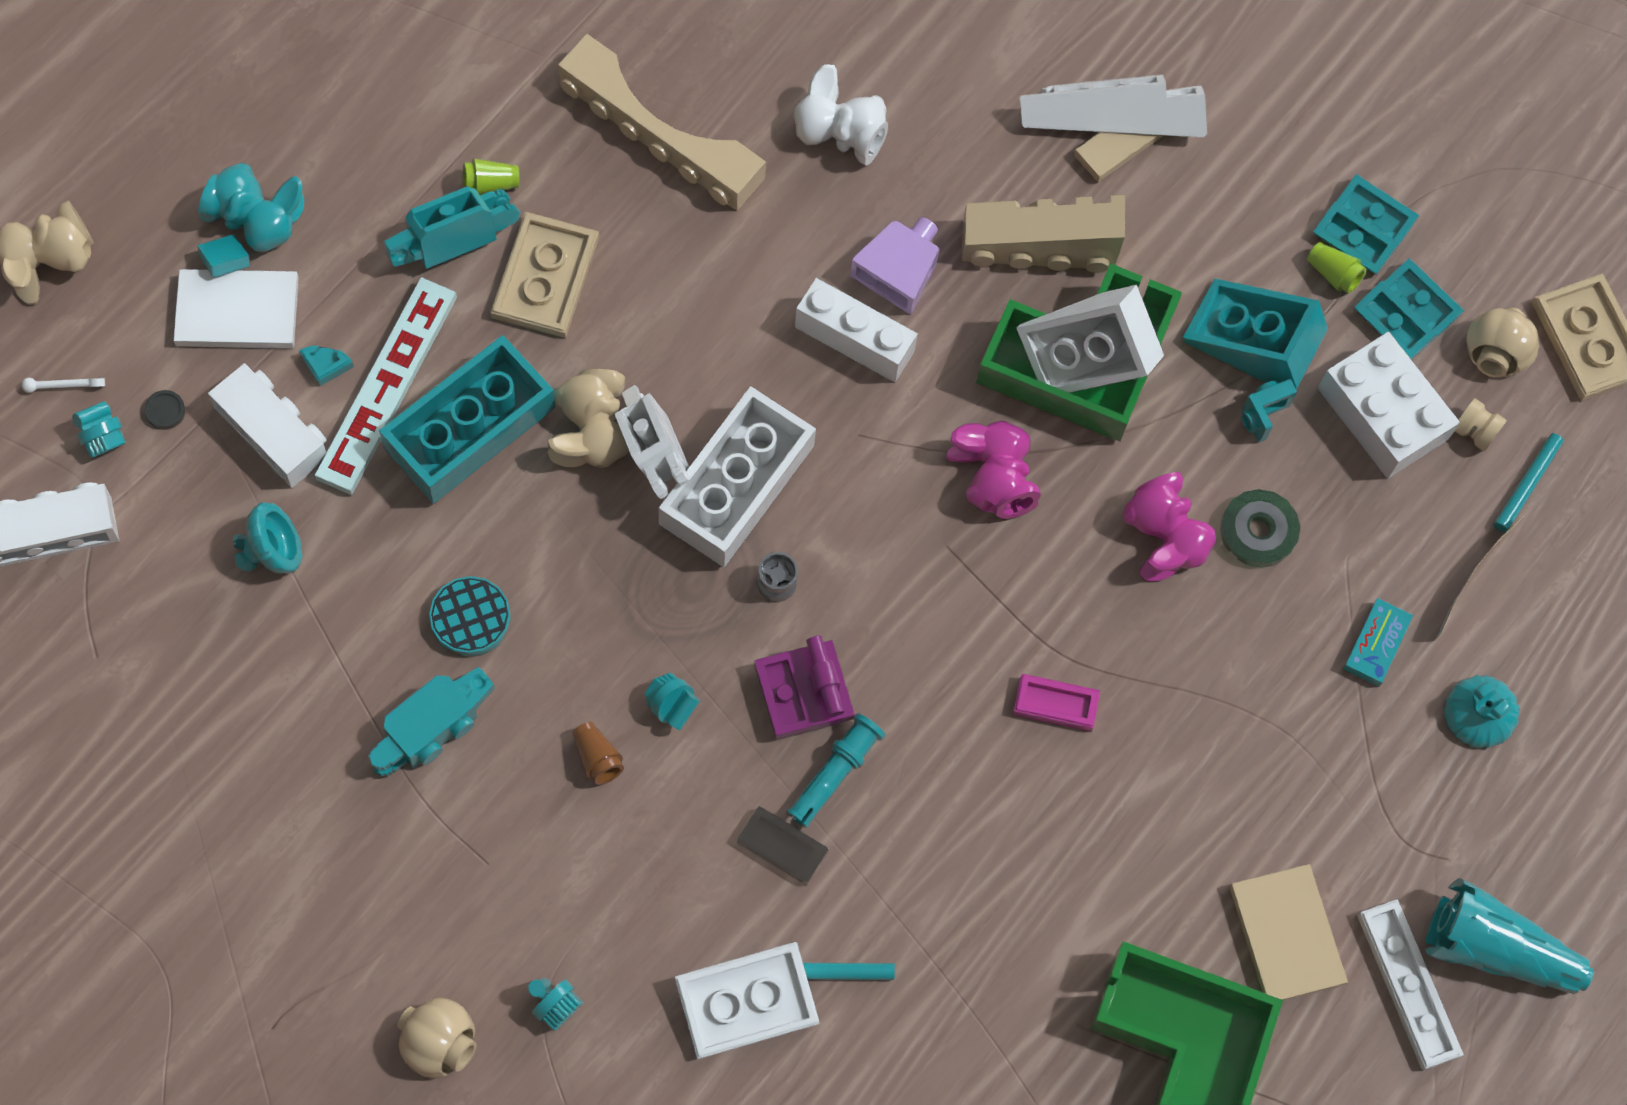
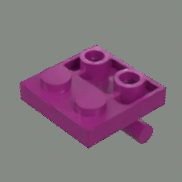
M813 636L806 640V647L754 660V667L776 740L853 720L855 713L833 640L823 642L822 636Z

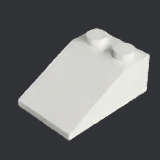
M1137 285L1100 293L1020 324L1017 327L1037 380L1068 393L1148 376L1164 356Z

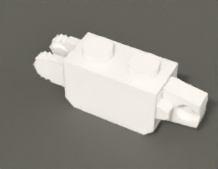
M634 385L622 392L627 407L615 413V417L632 458L648 478L654 492L662 499L669 495L665 484L666 481L674 477L676 482L682 486L690 482L686 472L689 465L666 413L650 393L644 396L642 393H639L638 387Z

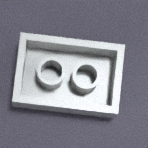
M1389 331L1328 369L1317 388L1387 479L1448 441L1460 424V421Z

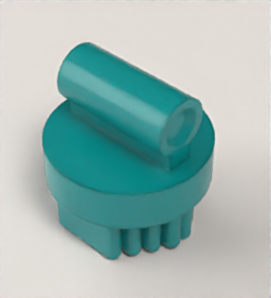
M105 401L72 415L75 426L80 430V433L76 434L81 446L85 445L91 458H95L126 443L120 430L122 424L118 416L112 418L110 407Z
M672 673L663 674V676L658 678L655 677L644 693L647 706L651 708L652 714L662 723H669L680 731L700 703V699L694 695L693 688L683 679H678Z
M547 978L531 981L528 987L529 993L542 999L534 1008L532 1014L540 1022L545 1021L553 1030H557L560 1026L564 1025L583 1005V1001L573 992L575 988L566 979L560 982L553 990L551 989V982Z

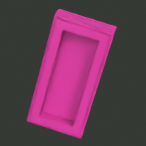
M1021 673L1013 715L1092 732L1100 690Z

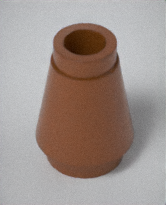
M593 722L583 723L573 731L572 736L575 739L587 778L593 779L597 785H602L616 779L623 772L624 766L621 763L623 756L601 731L596 728Z

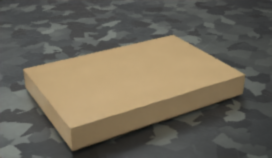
M525 212L490 312L491 318L566 338L599 240V231Z
M1603 273L1536 296L1531 303L1581 402L1627 386V319Z
M1310 864L1232 883L1229 886L1263 993L1286 1001L1344 986L1348 983Z

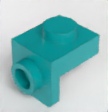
M1291 379L1278 384L1275 380L1269 381L1258 387L1254 394L1248 396L1242 408L1241 418L1246 430L1249 433H1254L1258 442L1266 440L1273 428L1268 415L1290 407L1296 396L1297 390Z

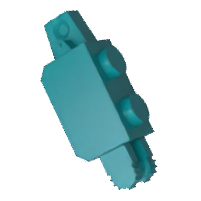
M467 186L410 209L405 217L407 229L385 240L384 247L387 257L394 267L421 260L427 269L496 241L495 232L516 223L521 212L514 203H509L511 198L504 189L500 190L499 188L493 192L490 191L479 195L476 189Z
M479 667L455 681H452L449 676L437 675L386 715L384 730L387 737L378 743L377 747L373 748V751H370L368 756L374 769V774H378L382 778L384 776L388 778V775H392V772H397L406 763H409L413 769L420 763L427 765L441 754L443 750L441 746L451 738L459 739L466 735L475 725L474 720L477 718L476 709L495 690L491 679Z

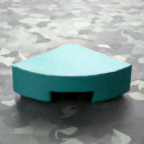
M318 345L308 346L299 350L301 358L319 386L354 367L353 361L340 350L319 347Z

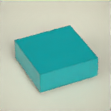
M234 234L197 245L198 256L213 277L250 266L249 255Z

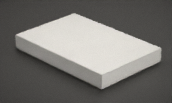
M179 269L174 330L175 346L294 349L298 273L293 271L237 270L213 277L209 270Z
M797 942L675 976L697 1059L820 1024Z

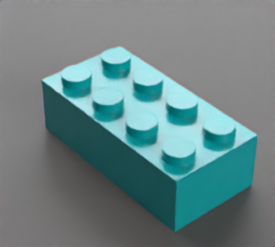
M501 335L381 428L379 434L383 448L428 499L435 504L556 408L554 389L504 335Z

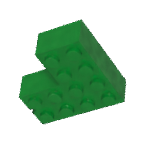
M1110 263L1097 295L1137 285L1139 288L1143 276ZM1150 279L1142 300L1161 346L1183 292ZM1009 299L980 364L976 383L1120 442L1148 376L1069 393L1037 380L1017 327L1020 324L1046 315V313Z
M1123 941L1115 952L1104 985L1106 988L1101 994L1090 1029L1169 1058L1154 1105H1251L1283 1000Z

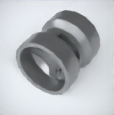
M773 552L761 560L758 569L757 586L761 595L767 600L782 602L794 594L797 585L798 566L793 557L785 552Z

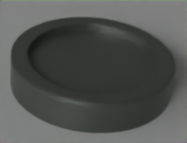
M161 390L155 392L147 399L144 411L147 420L152 426L158 429H171L182 422L186 408L182 398L177 393L170 390Z

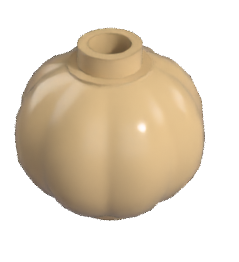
M1495 308L1480 314L1471 322L1466 334L1469 357L1477 365V368L1487 376L1494 378L1513 376L1526 370L1537 358L1539 350L1537 329L1526 318L1525 314L1517 308Z
M447 998L430 999L416 1009L412 1006L407 1008L398 1021L397 1028L401 1030L399 1040L400 1054L404 1062L421 1076L440 1078L448 1075L453 1070L459 1072L469 1063L475 1053L477 1044L473 1041L475 1036L473 1021L467 1011L455 1001Z

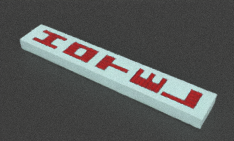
M422 277L420 278L315 474L317 481L353 495L381 442L379 430L394 418L457 299L455 291Z

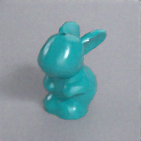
M242 162L229 166L219 174H213L209 178L199 202V219L209 223L215 222L222 217L225 219V226L231 230H238L243 226L247 244L257 252H266L285 244L291 237L293 223L298 221L304 209L302 182L297 176H293L280 186L271 200H264L260 183L255 178L250 165Z

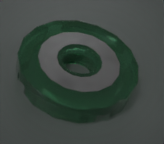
M1256 489L1245 491L1232 499L1222 515L1220 533L1224 546L1229 552L1231 550L1238 557L1237 560L1245 565L1263 568L1277 565L1290 555L1299 540L1301 526L1297 512L1288 500L1275 492ZM1255 520L1265 522L1269 526L1270 534L1266 537L1256 536L1250 529V523Z

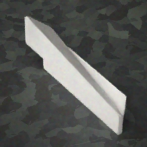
M1163 75L1053 85L1042 88L1041 94L1020 96L1022 125L1025 128L1205 137L1207 134L1205 93L1202 86L1166 90V82Z

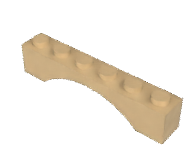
M586 34L558 64L560 86L569 96L581 98L589 104L591 110L598 117L610 119L619 126L626 137L633 141L638 139L649 147L654 157L662 162H670L679 169L680 174L687 181L693 184L699 183L706 188L711 197L719 204H728L738 211L765 180L766 161L737 140H714L696 137L674 129L657 119L640 104L628 88L620 71L617 55L590 35Z

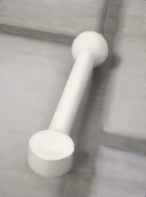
M25 378L21 387L26 393H33L36 389L105 386V378L35 381L33 378Z

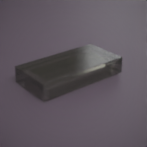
M758 806L737 839L739 845L806 886L829 850L823 844Z

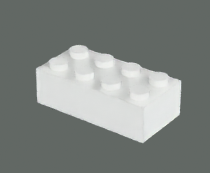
M750 386L686 471L690 482L684 486L677 483L660 505L659 525L722 567H725L814 447L816 428Z

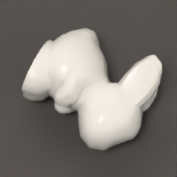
M825 64L813 74L808 86V95L795 107L793 117L796 125V135L806 145H818L833 137L836 139L838 150L846 152L850 147H853L858 161L867 166L877 156L887 135L888 123L885 118L887 109L881 97L875 95L872 97L854 98L837 105L836 101L839 95L837 69L834 65Z

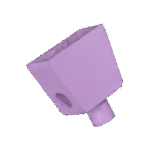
M920 217L911 229L898 221L891 222L853 258L850 276L911 315L937 264L939 248L930 242L938 232L937 226L924 217Z

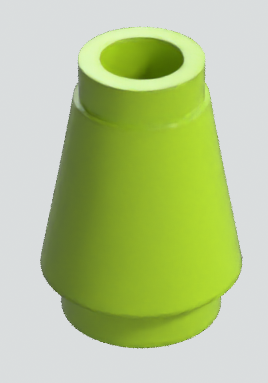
M473 158L472 162L463 163V188L467 186L474 188L479 195L490 191L493 192L499 188L500 190L519 188L518 165Z
M1321 242L1313 247L1307 257V261L1338 292L1342 290L1348 294L1353 292L1366 273V268L1361 265L1360 259L1327 245L1325 246Z

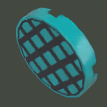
M474 576L457 578L444 585L433 598L429 612L432 632L440 645L447 650L467 657L483 655L498 647L505 638L504 635L507 633L511 621L508 599L501 589L487 579Z

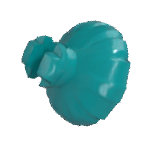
M261 502L255 506L247 517V534H236L232 540L233 547L243 551L234 554L235 565L242 571L250 572L261 562L266 569L274 573L295 572L301 565L303 556L300 536L297 534L291 519L274 503Z
M1475 675L1463 679L1452 687V690L1445 699L1444 717L1446 718V725L1455 734L1456 738L1462 743L1469 744L1470 747H1484L1488 749L1503 744L1511 737L1519 723L1520 707L1517 704L1516 696L1504 682L1492 676Z

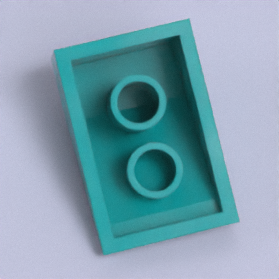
M1215 278L1186 330L1183 340L1185 343L1261 381L1269 382L1275 380L1278 384L1291 379L1294 387L1297 389L1328 330V326L1319 300Z

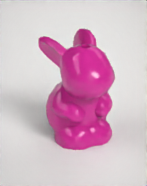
M997 421L987 426L978 423H968L956 428L952 432L950 442L954 446L947 451L946 460L960 463L983 462V465L976 471L971 485L965 492L968 502L982 511L995 513L1002 519L1016 518L1028 514L1039 505L1038 500L1041 497L1039 487L1031 481H1026L1025 478L1030 470L1028 464L1022 459L1030 451L1031 446L1030 436L1025 430L1006 421Z
M1180 472L1159 476L1139 486L1135 490V495L1131 501L1126 503L1122 514L1125 523L1134 526L1144 534L1163 540V545L1153 551L1139 570V575L1145 581H1162L1172 576L1180 568L1189 569L1203 565L1216 544V534L1213 527L1207 522L1188 518L1187 513L1190 511L1192 503L1189 498H1180L1179 496L1184 480Z

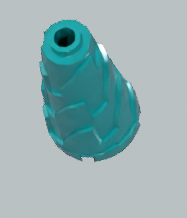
M1458 878L1448 886L1449 889L1457 892L1453 899L1441 896L1430 920L1425 939L1426 943L1435 947L1425 949L1427 955L1441 961L1463 964L1490 974L1512 977L1545 988L1549 986L1571 994H1575L1579 990L1585 991L1591 984L1594 969L1590 967L1589 959L1566 947L1560 940L1544 931L1533 921L1502 904L1473 883Z

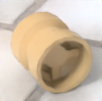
M1474 398L1459 418L1460 424L1455 432L1461 436H1469L1474 440L1476 447L1485 451L1507 420L1498 413H1489L1485 410V404Z

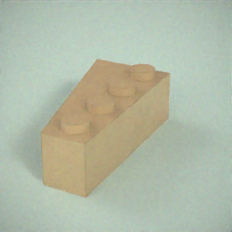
M1125 195L1111 196V203L1094 204L1092 197H1076V204L1057 205L1053 203V199H1037L1036 202L1029 204L1028 207H1020L1017 201L966 203L963 217L962 262H971L976 266H990L993 263L1009 264L1011 267L1018 269L1030 266H1047L1055 271L1082 268L1092 273L1106 272L1110 263L1116 265L1125 238Z

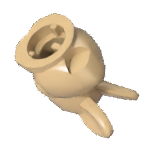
M69 200L61 203L57 209V218L51 220L48 215H40L35 220L34 230L18 222H7L0 229V266L3 277L14 287L17 295L28 305L37 304L39 300L40 285L36 268L40 263L58 270L78 273L84 269L90 259L91 246L94 244L93 239Z
M587 369L579 372L578 376L571 377L554 390V401L562 408L567 418L580 428L579 432L558 434L548 440L550 449L547 453L554 464L569 468L579 467L587 463L594 467L606 468L629 453V448L620 426L614 421L616 419L615 413L619 411L620 401L616 398L621 395L625 387V376L623 374L607 369Z

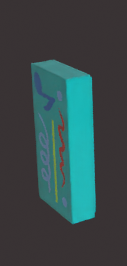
M1377 598L1343 669L1380 687L1414 615Z

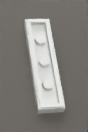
M1398 899L1360 912L1357 917L1421 1070L1424 1071L1463 1056L1462 1049Z

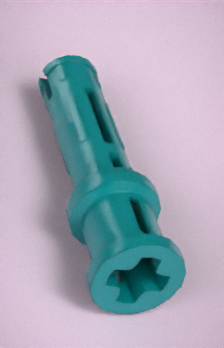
M860 713L853 717L855 723L841 741L835 740L832 744L833 748L831 751L833 754L790 809L786 811L788 816H794L793 820L802 827L808 828L810 822L852 769L857 770L861 768L865 763L863 758L877 740L882 741L886 736L884 731L868 717Z

